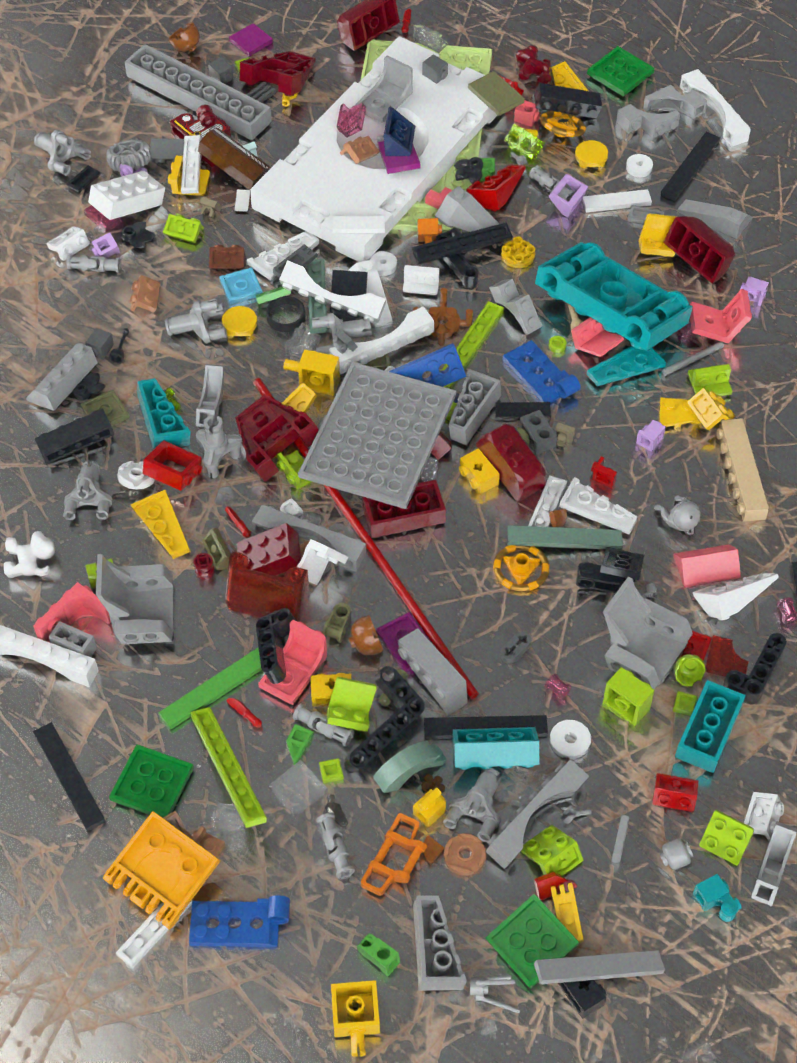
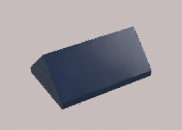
M391 106L388 108L383 135L385 156H410L416 126Z

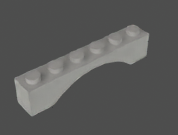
M261 505L252 520L253 533L256 534L284 523L289 524L299 533V537L314 541L318 540V543L348 556L345 564L340 561L337 563L357 572L366 556V543H363L361 540L352 539L343 533H337L324 526L315 525L306 519H299L290 513L278 511L271 506Z
M571 759L566 764L562 762L554 771L556 775L553 778L549 776L542 783L543 789L540 792L536 790L528 798L530 803L526 807L521 805L514 813L517 817L513 821L508 819L501 827L503 832L499 836L495 833L487 842L490 846L486 853L504 869L523 849L524 832L530 816L550 801L572 797L588 779L589 775Z

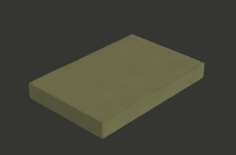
M495 71L468 84V89L498 116L523 104L525 100Z

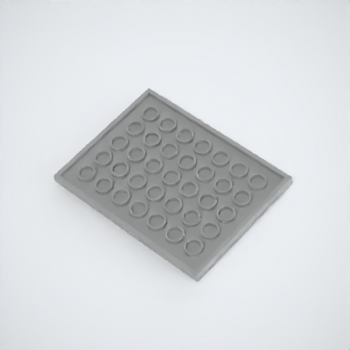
M352 362L298 472V477L406 509L455 399L456 391Z

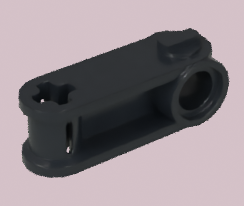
M583 562L578 565L576 585L580 588L617 593L627 579L601 573V565Z

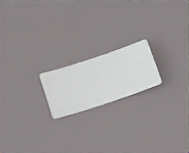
M237 190L234 211H248L250 190Z

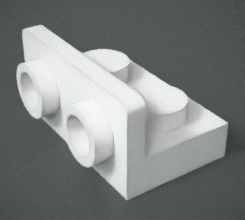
M73 226L46 244L50 250L58 252L60 259L65 261L69 254L73 256L87 247L90 242L83 229Z
M405 265L403 292L437 295L440 268Z
M753 792L744 824L754 828L753 834L765 835L768 841L771 839L776 822H779L780 816L784 813V805L778 795Z

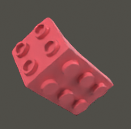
M77 582L70 590L63 594V597L57 603L51 605L49 611L43 617L38 618L33 626L37 638L50 643L49 635L59 621L71 626L76 620L88 616L99 618L108 625L111 623L109 612L97 598L96 594L88 586H83Z
M292 620L290 622L289 637L283 648L286 668L285 679L278 684H272L267 676L264 675L258 685L259 688L294 705L311 681V676L316 674L327 658L326 637L322 632L314 631L301 621Z

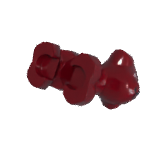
M530 45L516 52L515 57L520 69L518 75L521 80L529 79L531 74L535 75L538 78L536 82L537 87L539 83L548 84L551 81L550 60L544 59L543 62L537 60L538 48L535 45Z

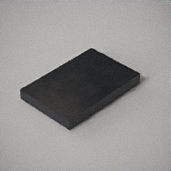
M333 270L331 293L341 296L366 294L368 272ZM330 304L329 314L334 313L343 322L364 318L360 315H357V317L347 313V310L342 308L337 310L331 307Z
M607 547L600 572L639 580L645 555Z

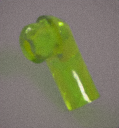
M168 387L164 391L166 398L169 402H172L174 410L177 412L182 405L172 397L175 395V391Z

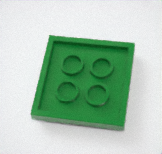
M619 46L587 69V75L623 97L654 73V67Z
M136 744L109 799L149 815L154 811L163 818L172 813L194 766L189 762Z
M535 894L485 938L529 989L539 982L534 966L536 960L565 958L579 945L577 939Z

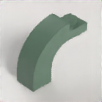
M422 741L405 748L390 758L380 767L373 778L383 793L398 791L406 780L418 771L429 767L443 766L447 759L436 744L430 745L428 741Z

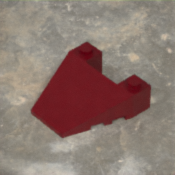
M292 51L276 53L271 58H267L266 55L261 56L260 60L249 58L240 62L239 81L246 82L247 85H255L259 81L269 82L278 85V92L284 93L285 96H294V94L301 92L316 58Z
M266 395L260 397L235 417L239 434L242 437V445L246 452V459L264 482L279 471L272 461L278 453L282 452L299 437L310 447L319 431L316 424L305 412L294 410L289 405L287 407Z

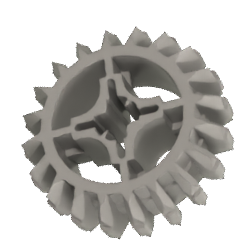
M139 139L115 143L106 153L110 168L119 172L121 171L120 164H126L132 167V170H138V168H143L144 165L151 161L149 145L143 140L139 141Z

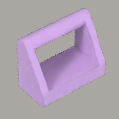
M565 174L550 193L549 198L562 215L568 218L581 202L582 197L585 196L588 186L569 174ZM566 184L575 191L569 202L558 196Z

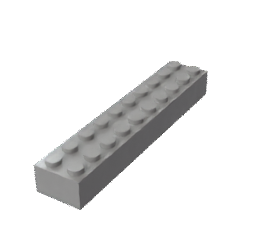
M146 44L125 61L127 77L195 112L201 105H209L213 113L221 120H224L231 130L250 140H253L272 122L271 107Z

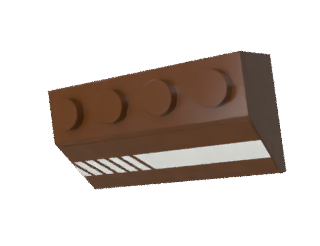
M219 128L210 130L199 142L198 152L249 190L271 168Z

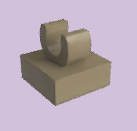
M202 197L200 200V204L203 205L201 213L205 215L206 211L210 210L209 216L211 218L215 216V211L220 212L222 208L217 201Z
M558 422L555 428L558 434L557 446L564 447L566 443L572 444L576 428Z

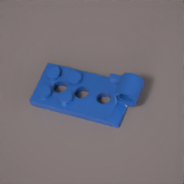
M532 340L503 355L502 360L541 402L552 403L559 398L565 399L581 389L576 376L573 374L569 375L565 370L560 371ZM529 359V360H531L532 362H531V363H528V362H524V360ZM541 371L542 374L537 375L534 372ZM550 382L553 386H546L545 383Z
M453 343L389 371L441 387L466 377ZM448 364L445 370H439L440 365ZM425 371H430L431 375L429 377H422Z
M275 895L269 897V899L257 898V902L192 901L189 945L278 947L279 925L289 922L290 899L286 896ZM216 919L219 921V924L215 928H209L207 926L208 921ZM237 919L241 922V925L235 929L229 927V923ZM254 920L263 922V925L258 929L251 927V923Z

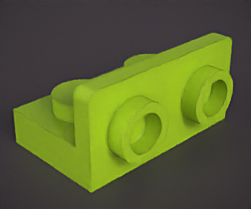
M169 214L163 234L196 243L199 232L204 230V226L196 218L186 219L181 214Z
M297 450L286 456H283L281 452L277 454L278 461L276 464L278 469L286 474L288 482L293 484L297 490L312 482L298 477V472L304 459Z

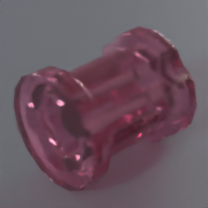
M790 597L783 598L776 603L777 608L782 613V621L785 624L797 620V612L793 606L794 601Z
M556 673L547 680L544 686L547 690L550 689L558 695L559 700L564 699L572 688L570 684L566 685L560 680Z

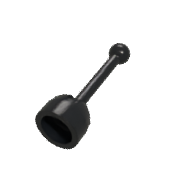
M128 328L122 330L123 335L118 348L113 349L109 355L110 361L115 364L123 362L124 352L121 349L126 335L129 334Z

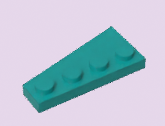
M631 346L588 369L587 376L596 386H601L666 367V362L653 348L646 351Z

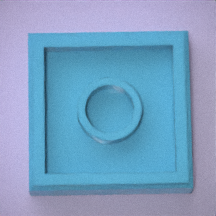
M252 267L219 276L230 305L256 298L257 294L263 293Z

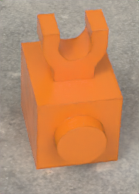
M438 218L418 219V242H425L426 244L436 241V236L442 233V224H438Z

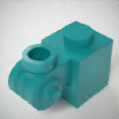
M718 874L695 885L693 895L704 912L719 906L721 908L719 911L720 919L730 922L735 918L738 910L742 909L740 901L736 897L732 898L729 894L727 882L721 879Z

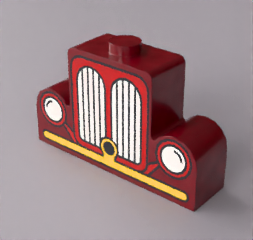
M183 113L170 121L171 133L178 139L194 135H201L203 138L210 130L219 128L231 137L230 126L217 116L216 124L210 128H204L200 120H194L193 115L189 113ZM201 154V158L211 167L215 166L213 162Z

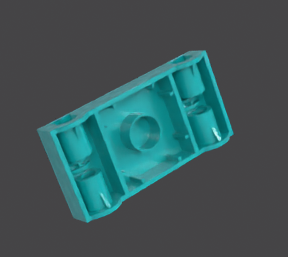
M580 242L538 266L535 284L545 289L550 297L565 301L573 306L578 314L593 318L601 323L606 331L618 333L628 339L630 344L637 349L647 351L689 322L693 306L689 304L681 292H667L605 256L601 247L596 243L588 242L585 244Z

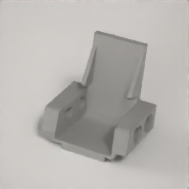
M97 554L96 596L109 612L114 634L121 644L172 642L174 631L173 574L163 564L118 567L106 560L103 554Z
M627 577L603 611L611 636L610 648L605 654V658L610 670L617 672L622 667L625 670L631 671L639 680L648 683L652 689H655L656 686L664 682L673 669L693 632L685 617L646 598L643 599L635 587L633 579Z

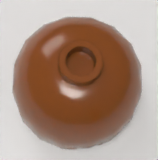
M194 22L187 23V28L182 29L181 27L169 37L168 41L175 50L179 52H192L197 48L196 44L199 42L200 34Z
M370 615L356 620L351 627L352 636L348 637L352 649L357 648L361 654L367 656L383 652Z

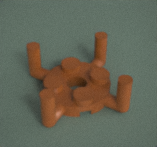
M442 288L440 290V307H431L428 312L434 320V332L432 335L438 337V344L440 346H443L445 338L452 336V333L457 332L460 326L470 327L473 321L472 309L466 310V320L460 319L455 308L447 307V289ZM439 321H446L447 323L440 324Z

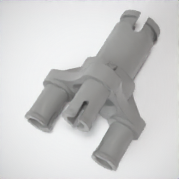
M54 130L51 135L39 132L34 138L35 146L49 153L48 168L54 172L68 175L70 173V166L64 164L67 159L79 156L88 160L91 157L89 149L74 142L72 137L65 135L60 130Z
M216 298L202 302L200 300L194 301L190 313L165 319L168 335L171 336L194 330L206 344L211 343L212 340L227 338L224 326L209 330L208 319L210 317L225 313L223 303L218 304Z
M334 313L322 317H311L313 329L327 327L328 332L332 334L333 338L332 345L316 347V352L330 354L329 349L334 347L335 342L339 340L335 335L339 330H342L351 339L366 337V335L372 336L369 318L367 320L359 319L343 322Z
M214 415L206 417L204 429L196 432L199 449L204 453V465L210 478L211 473L212 478H216L219 475L218 465L225 454L230 452L233 459H238L242 456V438L236 434L226 435L222 419L217 416V421H215Z
M88 461L82 464L81 473L77 476L75 489L64 498L65 509L63 517L67 520L75 519L76 508L83 505L98 506L96 516L99 519L105 520L109 516L112 497L100 490L98 482L100 465L95 461H92L91 467H88Z
M493 768L482 769L475 786L468 791L467 795L451 801L449 812L443 821L447 828H456L460 816L468 815L483 822L477 835L478 838L483 842H488L491 839L494 830L498 828L501 822L500 816L492 806V797L501 780V776H497L499 772Z

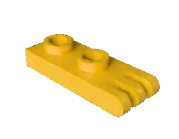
M568 883L569 892L566 893L564 884L559 885L561 894H557L556 887L552 886L551 892L557 919L579 943L584 942L573 884Z

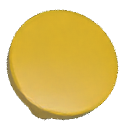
M583 141L576 147L575 158L581 168H602L608 159V149L599 141Z
M517 236L503 245L501 259L509 267L525 268L534 262L536 248L531 243L523 240L522 237Z
M235 306L225 311L222 316V327L226 328L227 336H252L257 326L256 313L246 306Z

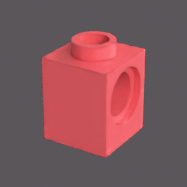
M524 100L523 104L515 108L514 122L530 127L534 125L535 121L538 122L540 112L536 108L535 103Z

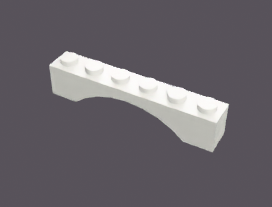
M699 69L683 74L680 88L685 94L696 90L707 100V105L721 119L724 131L723 138L731 147L747 142L750 134L749 125L741 119L740 115L734 111L732 106L715 89L714 85L706 79L705 75Z
M288 260L279 279L282 287L287 290H297L304 297L312 296L317 302L322 304L327 302L337 310H341V308L347 310V313L357 317V315L364 317V320L369 318L370 323L374 321L379 322L386 305V299L371 293L358 296H341L331 293L316 284L303 266Z
M423 306L408 313L401 325L388 335L373 341L356 342L355 344L358 347L353 352L347 348L346 352L341 354L336 347H332L329 349V353L339 357L341 375L348 371L352 362L363 365L378 357H382L389 352L398 350L400 347L430 335L434 332V320Z
M0 625V655H17L35 660L56 670L73 682L87 687L91 686L99 671L94 658Z

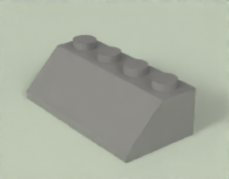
M77 343L27 396L26 400L55 411L98 363L92 348Z

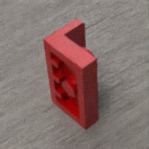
M657 773L652 804L694 812L699 781Z

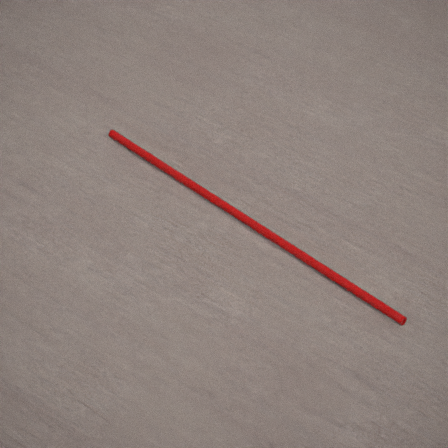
M261 378L253 381L261 396L266 395L275 399ZM299 437L294 443L303 457L306 458L310 449ZM323 485L361 541L366 543V548L432 644L466 680L469 698H476L479 695L478 691L338 489Z

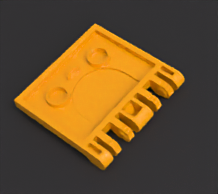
M152 811L106 871L103 880L110 885L113 884L115 889H119L126 881L127 876L132 878L125 887L123 895L126 897L130 896V900L141 909L146 907L145 912L151 914L158 907L161 900L165 904L157 913L156 920L162 921V925L170 930L220 863V860Z

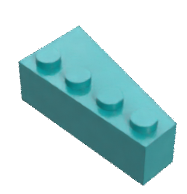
M154 378L137 381V396L153 450L163 440L178 447L190 445V429L185 426L181 416L176 413L172 402L168 401L165 392L157 380Z

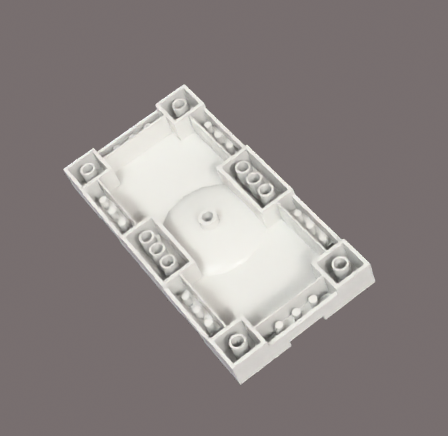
M399 36L374 61L372 70L359 83L354 82L299 139V145L284 160L279 159L250 189L252 209L278 222L283 219L335 245L336 251L358 262L369 260L383 244V238L416 201L421 202L425 195L454 165L458 154L486 123L490 124L497 116L494 111L468 89L469 83L485 75L468 67L462 70L448 64L447 77L436 84L422 75V64L433 54L439 57V54ZM386 56H390L413 68L412 94L396 111L416 126L413 145L421 166L419 169L387 174L380 152L376 156L358 164L352 160L349 153L342 156L340 154L344 149L343 145L348 141L353 142L360 136L362 138L369 136L377 148L378 142L384 141L383 135L386 120L381 123L355 110V104L380 79ZM333 216H385V233H333Z

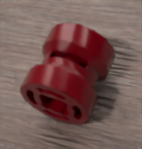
M209 105L198 107L196 115L204 128L214 126L217 118Z
M207 553L196 555L193 561L196 576L202 580L211 578L214 574L212 556Z

